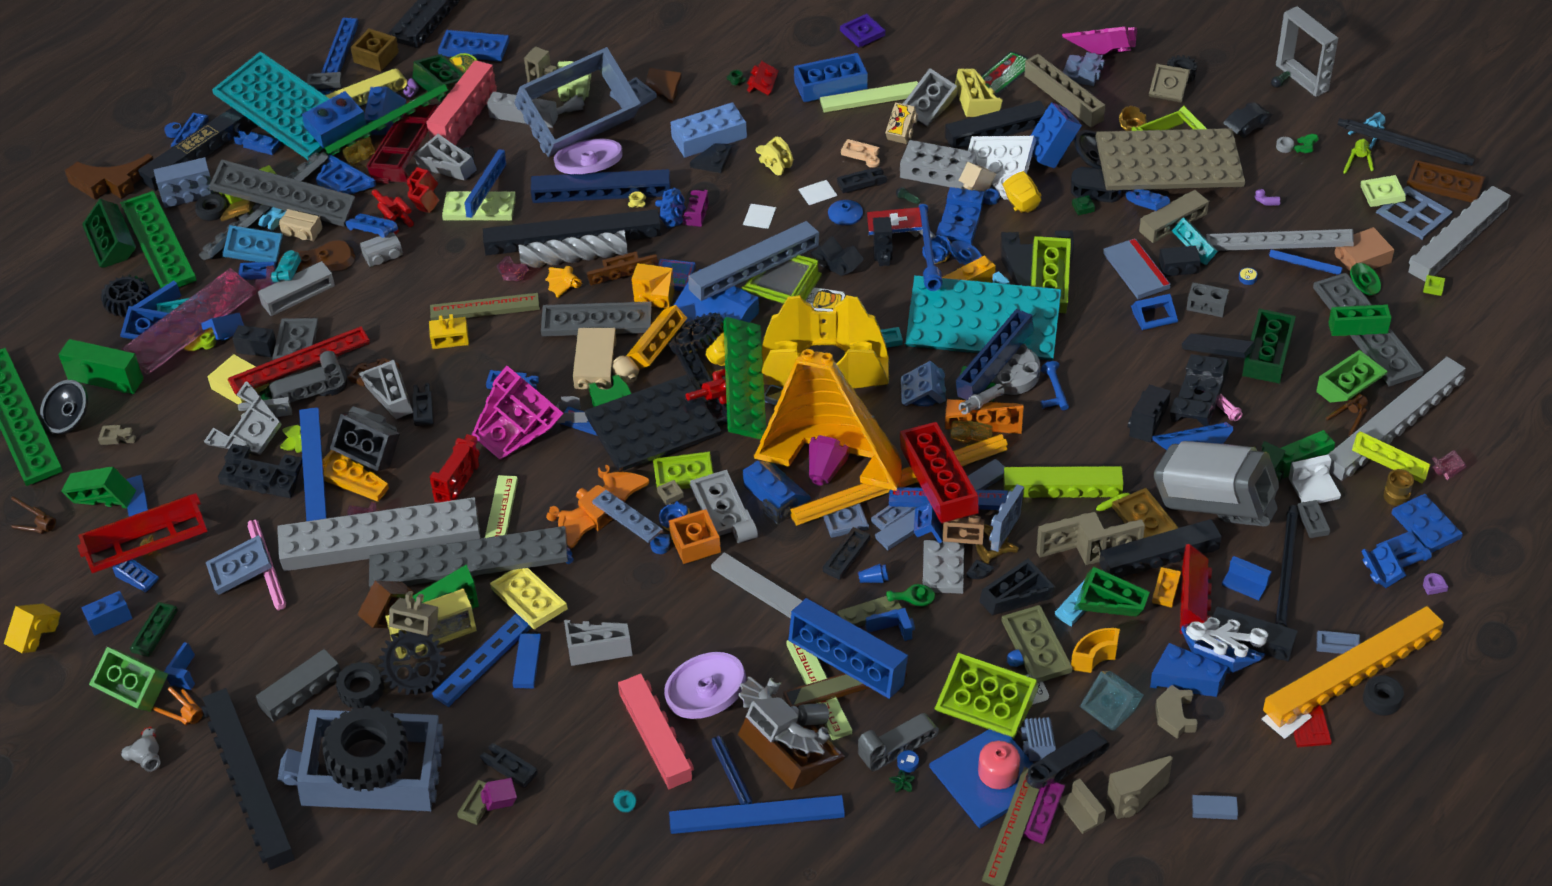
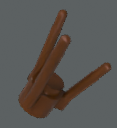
M1356 394L1345 405L1327 416L1326 420L1331 419L1347 408L1352 413H1359L1349 433L1350 437L1355 432L1362 416L1367 412L1365 408L1368 405L1366 397L1362 394Z
M14 496L11 497L17 504L37 515L34 521L37 527L12 525L13 529L34 531L43 534L44 531L50 532L56 525L54 517L47 515L37 507L32 508Z

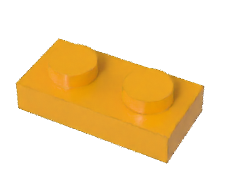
M1161 567L1152 603L1172 607L1181 576L1180 571Z

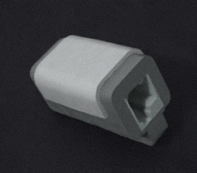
M1182 441L1180 444L1169 446L1154 471V479L1164 505L1169 509L1217 514L1225 522L1256 526H1268L1278 510L1274 498L1279 488V483L1270 456L1267 452L1257 451L1254 447Z

